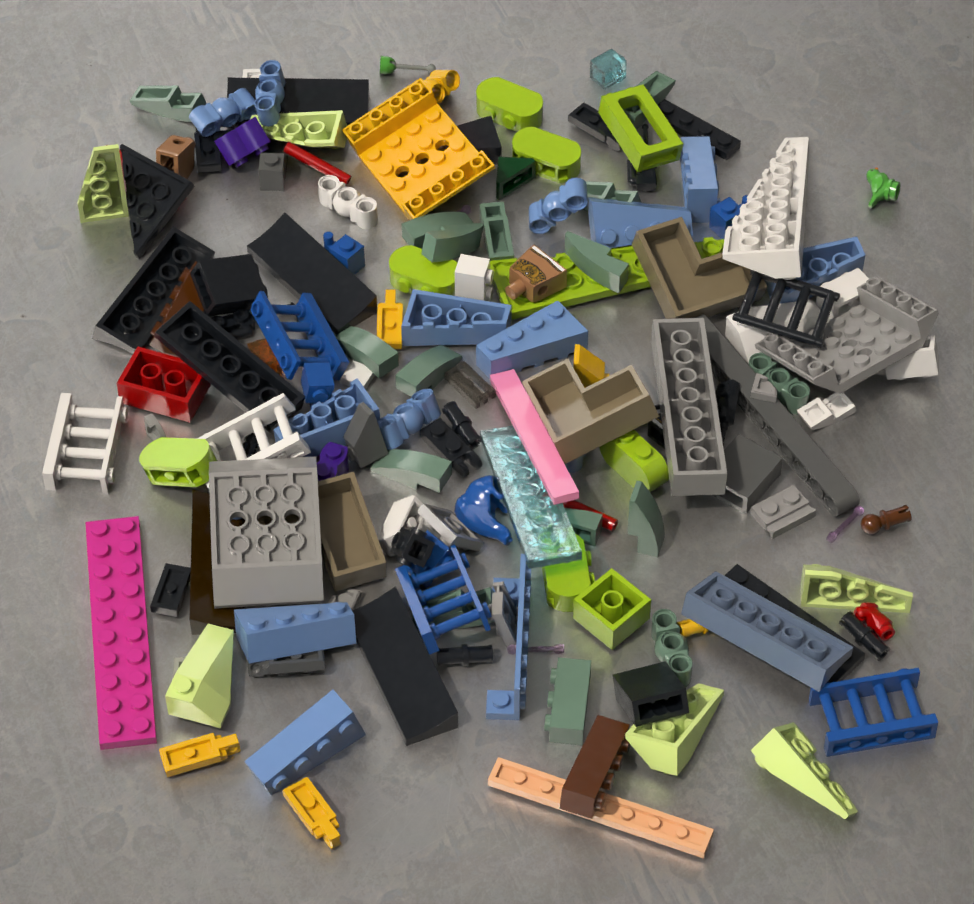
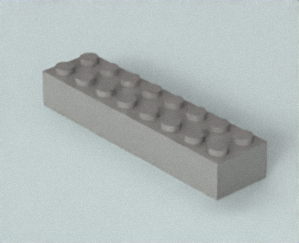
M704 318L653 319L651 344L671 496L723 495L726 488L727 468Z

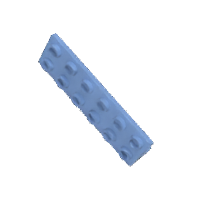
M521 554L520 579H493V583L504 581L515 607H518L514 691L487 690L486 719L520 721V709H526L531 596V564H526V554Z

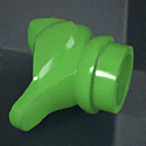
M877 167L867 171L866 178L872 192V198L868 204L869 208H873L879 201L884 199L887 201H896L898 199L901 187L900 182L895 181V179H889L887 174L880 173Z

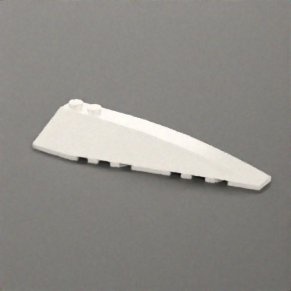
M793 137L783 140L776 151V157L772 158L769 162V169L763 171V178L758 179L747 196V203L742 204L740 214L733 218L732 226H728L725 231L722 254L724 260L775 279L791 280L801 277L807 206L809 137Z

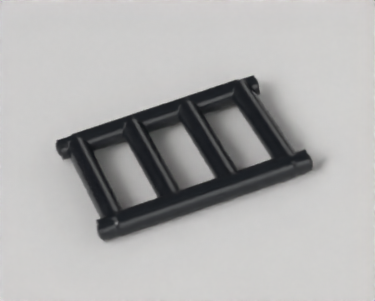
M750 270V275H752L739 312L733 314L732 320L822 348L824 339L821 338L834 301L837 302L839 300L840 293L797 279H775ZM762 279L776 283L763 320L748 315ZM785 287L800 291L787 327L773 323ZM810 294L824 298L812 335L797 331Z

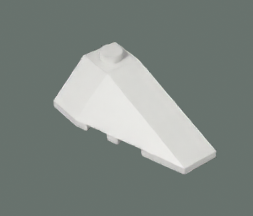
M812 299L807 301L797 331L808 333L815 327L820 309ZM796 302L780 303L773 323L787 327ZM768 305L751 307L748 315L763 320ZM733 314L728 315L726 318L725 337L749 365V359L753 354L763 353L756 349L755 344L773 333L733 321ZM783 337V338L787 339V340L790 341V342L793 341L792 339Z

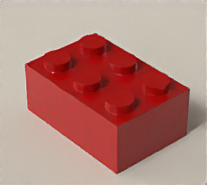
M139 346L116 383L118 396L123 398V404L191 423L211 386L207 380L180 358Z

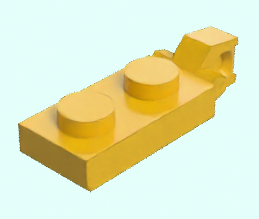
M386 290L385 303H379L377 309V337L394 349H402L401 325L403 322V304L396 303V290Z
M210 733L159 749L167 778L227 759L228 756L241 752L236 733L221 737V735L214 736V733Z
M308 777L282 790L284 798L312 836L314 835L317 840L323 837L331 850L341 845L339 838L341 836L336 830L339 828L337 816Z

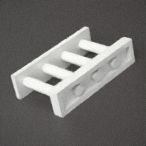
M61 393L42 472L45 490H56L58 480H62V478L100 480L102 493L108 494L110 483L115 481V468L113 467L122 425L127 423L128 408L124 407L121 396H117L115 409L77 407L76 404H73L71 393ZM76 417L112 419L110 429L73 427L71 424L72 419L75 420ZM72 437L108 439L106 449L68 447L67 439L71 440ZM67 457L103 459L101 470L63 467L62 461L66 460Z
M284 393L273 397L260 406L197 438L207 440L218 461H221L218 451L232 444L237 460L295 458L311 453L308 444L299 433L295 432L293 434L287 414L296 409ZM277 420L283 439L270 446L264 426ZM254 432L260 451L247 458L241 439ZM208 481V482H206V485H207V488L209 489V481Z

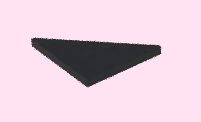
M121 144L120 151L122 152L123 175L127 190V206L130 214V229L134 244L133 252L136 258L140 259L195 186L184 177Z

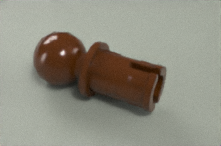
M903 505L889 511L880 510V516L867 514L861 520V529L869 535L879 532L882 526L887 531L891 526L910 522L912 520L911 512H906L909 507Z

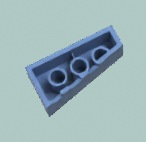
M710 136L681 137L683 148L680 163L684 206L691 211L692 223H709L710 208L720 202V198H717L719 183L716 179L717 164L714 163L715 146H711Z
M587 197L591 240L609 248L632 245L636 231L679 217L683 218L690 235L693 236L691 211L685 207Z
M858 237L803 248L801 277L794 279L821 286L823 283L832 281L843 273L850 272L856 268L863 272L866 255ZM764 280L767 285L766 290L771 299L776 283ZM785 287L780 303L796 302L800 291Z
M413 289L401 325L402 346L479 344L511 326L512 305Z
M556 301L477 344L476 366L490 379L492 374L512 369L518 373L527 366L538 367L544 365L546 360L556 357L558 360L568 357L569 353L574 352L575 344H580L588 350V330L559 301Z
M358 378L350 382V387L344 391L339 389L332 393V398L326 402L321 403L319 401L311 406V411L306 414L299 413L288 420L293 434L298 432L310 448L311 453L303 457L319 456L323 447L329 442L345 446L346 443L343 436L358 405L362 402L374 412L377 420L380 419L378 406ZM278 426L273 429L275 443L283 439L280 427Z
M347 602L234 609L236 639L249 664L356 644L354 613Z
M331 690L244 762L272 796L366 734L354 712L334 690Z

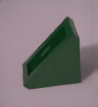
M498 157L496 198L500 201L536 178V161L533 158Z

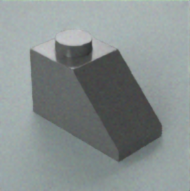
M260 153L258 168L260 190L284 191L288 154Z
M364 402L360 403L343 437L348 447V459L351 462L355 461L363 468L388 455V451L374 412Z

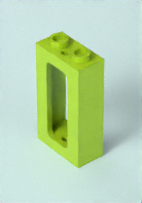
M644 84L601 96L598 113L637 172L680 160L683 142ZM638 105L662 142L647 145L623 109Z

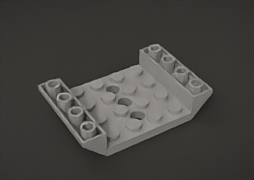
M875 277L857 287L860 305L852 307L848 312L839 317L832 318L826 324L821 338L824 339L822 348L795 340L790 342L776 334L766 336L763 340L756 343L755 347L811 383L841 394L922 348L939 313L938 309L883 279Z
M316 456L209 462L214 608L324 603ZM290 514H295L299 516L300 520L290 524L286 522L285 518ZM262 516H269L273 521L268 525H262L258 522V519ZM235 517L245 519V523L242 526H234L230 522Z

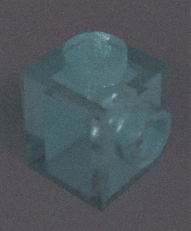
M611 48L590 60V78L606 90L626 78L627 61L622 55H619Z

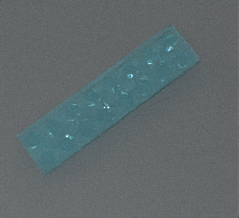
M507 426L480 431L481 443L493 475L497 478L499 491L504 495L503 501L521 550L525 555L528 568L582 560V550L563 503L553 504L514 427Z

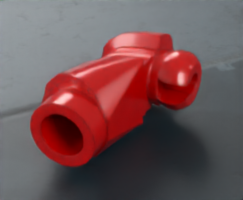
M863 602L859 607L855 608L854 615L860 621L865 620L867 626H870L881 640H889L894 636L893 622L878 610L877 604Z

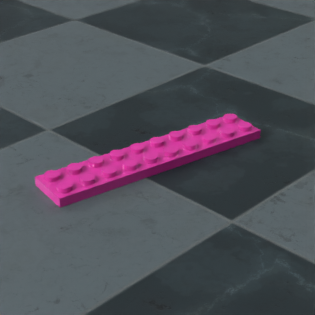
M139 516L85 522L100 750L157 744Z

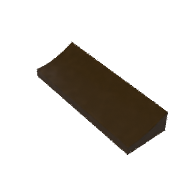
M193 490L189 614L192 635H201L207 624L228 628L236 633L234 609H247V607L214 608L210 494ZM232 519L230 523L234 526H242L245 523V519Z

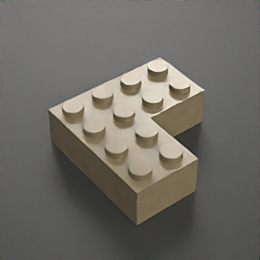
M682 217L636 231L632 242L633 249L666 319L696 318L702 314L711 317L741 306L752 277L750 275L751 269L724 260L723 252L702 259ZM763 279L760 282L753 303L760 301L767 289Z
M568 358L522 381L564 464L659 417L648 391L632 364L584 388Z
M354 472L318 481L321 553L334 591L385 578L386 560ZM290 514L285 520L290 524H294L300 518L295 514ZM262 516L258 519V522L262 525H268L273 521L269 516Z

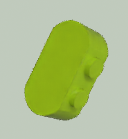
M500 77L485 79L477 86L476 111L479 117L491 116L494 123L515 132L526 127L539 128L543 121V98L539 93Z
M536 127L523 128L513 136L512 157L533 158L536 161V175L557 183H566L569 179L576 178L581 170V148L577 142Z
M412 245L400 247L391 254L389 258L390 283L393 288L412 294L413 289L455 296V269L457 266L455 260L431 262L421 254V248Z
M635 430L599 447L605 462L632 488L635 487L636 481H642L651 493L669 480L668 466L663 456Z
M161 437L149 443L139 456V462L153 485L201 486L209 481V462L218 461L207 440L195 438Z
M559 531L548 535L541 543V565L547 604L557 611L573 612V599L595 582L594 572H589L588 567L592 566L590 550L585 551L584 540L579 535L568 531Z

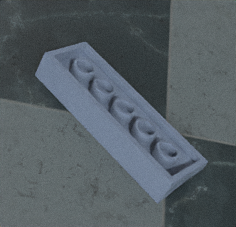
M717 571L690 589L685 596L681 615L818 692L821 691L837 669L852 655L854 647Z

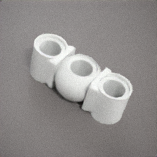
M326 175L319 179L320 204L329 207L331 210L335 209L343 217H350L351 222L357 223V226L362 229H372L377 225L376 200L367 197L365 194L361 195L355 188L346 187L345 183L340 182L336 176Z

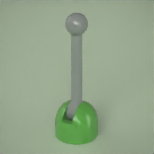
M381 56L380 74L382 75L392 74L396 68L426 70L429 73L436 70L434 64H429L428 66L396 64L392 57Z

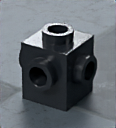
M413 526L411 531L401 527L400 531L392 539L390 552L398 556L396 561L410 568L413 563L424 568L431 556L435 543L425 538L426 532Z

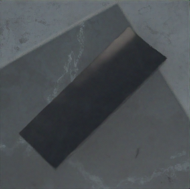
M228 77L227 98H229V94L234 93L236 90L246 88L256 100L255 89L260 82L259 78ZM285 78V97L280 104L281 111L279 113L343 110L348 126L369 112V79ZM237 120L234 125L226 128H237L248 120L241 122Z
M284 213L265 233L247 245V252L252 254L253 258L297 299H300L302 293H311L331 330L336 335L350 326L358 325L377 313V295L288 214Z
M173 226L95 325L92 339L115 345L131 354L135 352L138 346L144 348L153 336L150 332L157 321L161 322L163 317L159 316L166 303L171 304L172 299L169 298L171 292L176 285H181L182 282L178 279L185 267L190 269L195 261L213 259L215 251Z
M191 301L155 332L157 340L245 413L282 393L286 395L296 409L287 414V418L302 409L305 396ZM276 420L264 426V429L271 433L273 429L279 426L278 421Z
M396 586L372 602L352 610L355 618L356 642L406 746L458 728V711Z

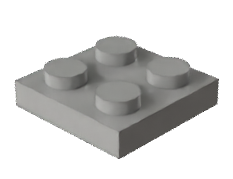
M424 503L417 512L424 518L423 523L431 530L437 531L441 535L439 539L445 545L450 547L455 544L464 551L467 549L479 551L484 545V542L472 530L468 529L451 510Z

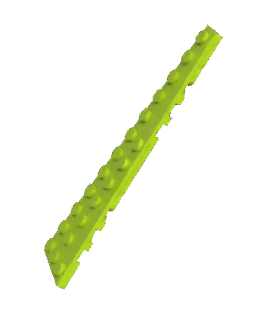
M713 237L703 238L701 242H694L703 259L722 253L724 239L716 240ZM633 246L611 248V257L629 264L628 281L620 293L614 292L591 279L575 265L566 253H557L556 257L551 258L567 269V287L535 303L529 301L523 295L512 300L506 294L505 288L510 285L509 269L517 261V258L490 261V270H494L492 283L500 302L512 305L511 320L530 316L556 301H559L564 307L651 287Z

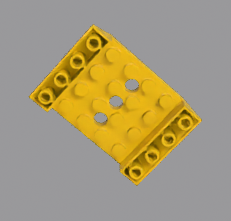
M421 78L342 129L343 134L361 162L408 220L426 215L496 168L483 151L478 152L438 105L431 89ZM441 146H448L446 150L438 151ZM421 159H429L425 164H418ZM402 172H409L405 177H398Z

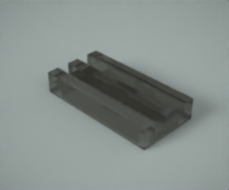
M465 361L444 373V379L475 409L480 407V403H487L488 398L493 399L496 397V390ZM460 370H462L469 378H466V377L460 372ZM473 382H475V383L484 391V393H482V392L474 385Z

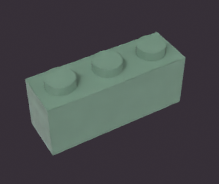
M558 657L557 668H551L550 684L555 686L554 691L548 692L547 707L552 708L551 714H546L544 731H549L550 743L583 746L591 678V660Z

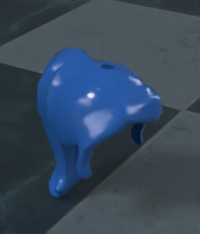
M493 475L476 479L470 483L465 494L457 499L454 510L455 514L468 529L479 535L496 539L508 546L513 542L511 533L507 527L495 518L496 508H499L503 513L510 512L509 508H506L500 502V499L504 498V495L500 493V482Z

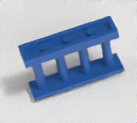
M259 291L250 310L286 378L292 380L298 367H303L304 363L329 362L333 381H340L349 364V360L311 293H302L296 305L270 304L265 292ZM277 315H295L299 322H280ZM286 332H305L308 339H289ZM295 349L314 350L318 357H299Z
M455 544L450 546L455 559L417 575L414 573L409 575L405 565L395 568L429 655L440 651L436 643L440 635L481 619L485 630H491L487 620L492 617L486 602L480 603L466 571L467 568H470L464 552L459 554ZM455 570H460L461 576L424 591H421V589L415 591L423 583ZM465 585L467 586L469 591L433 607L428 608V606L422 608V606L426 605V601ZM473 602L476 609L437 625L435 623L429 625L433 618Z
M903 668L896 672L826 683L820 692L810 688L809 705H822L830 732H826L824 742L826 757L935 738L939 723L936 714H922L914 688L918 686L919 668ZM903 691L912 717L896 719L887 693ZM876 695L885 722L869 724L860 698ZM849 700L858 727L841 728L833 702Z

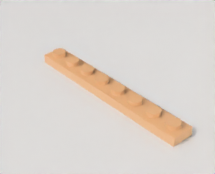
M498 757L488 778V786L561 810L559 809L561 792L566 780ZM607 793L602 809L597 808L592 819L564 811L703 859L714 832L712 828Z

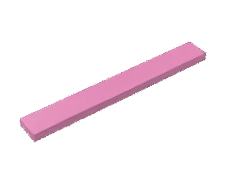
M512 369L490 375V382L553 504L556 505L579 499V490L515 370Z

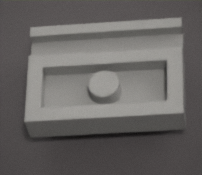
M792 485L751 506L750 514L765 531L767 530L770 533V537L774 539L816 517V509L812 508L803 494L795 485Z
M504 581L494 582L495 592L492 593V604L488 605L492 616L490 620H494L497 635L502 637L506 647L514 646L517 641V620L515 617L518 616V611Z

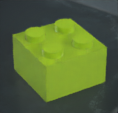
M612 568L573 599V619L611 650L650 619L651 599Z

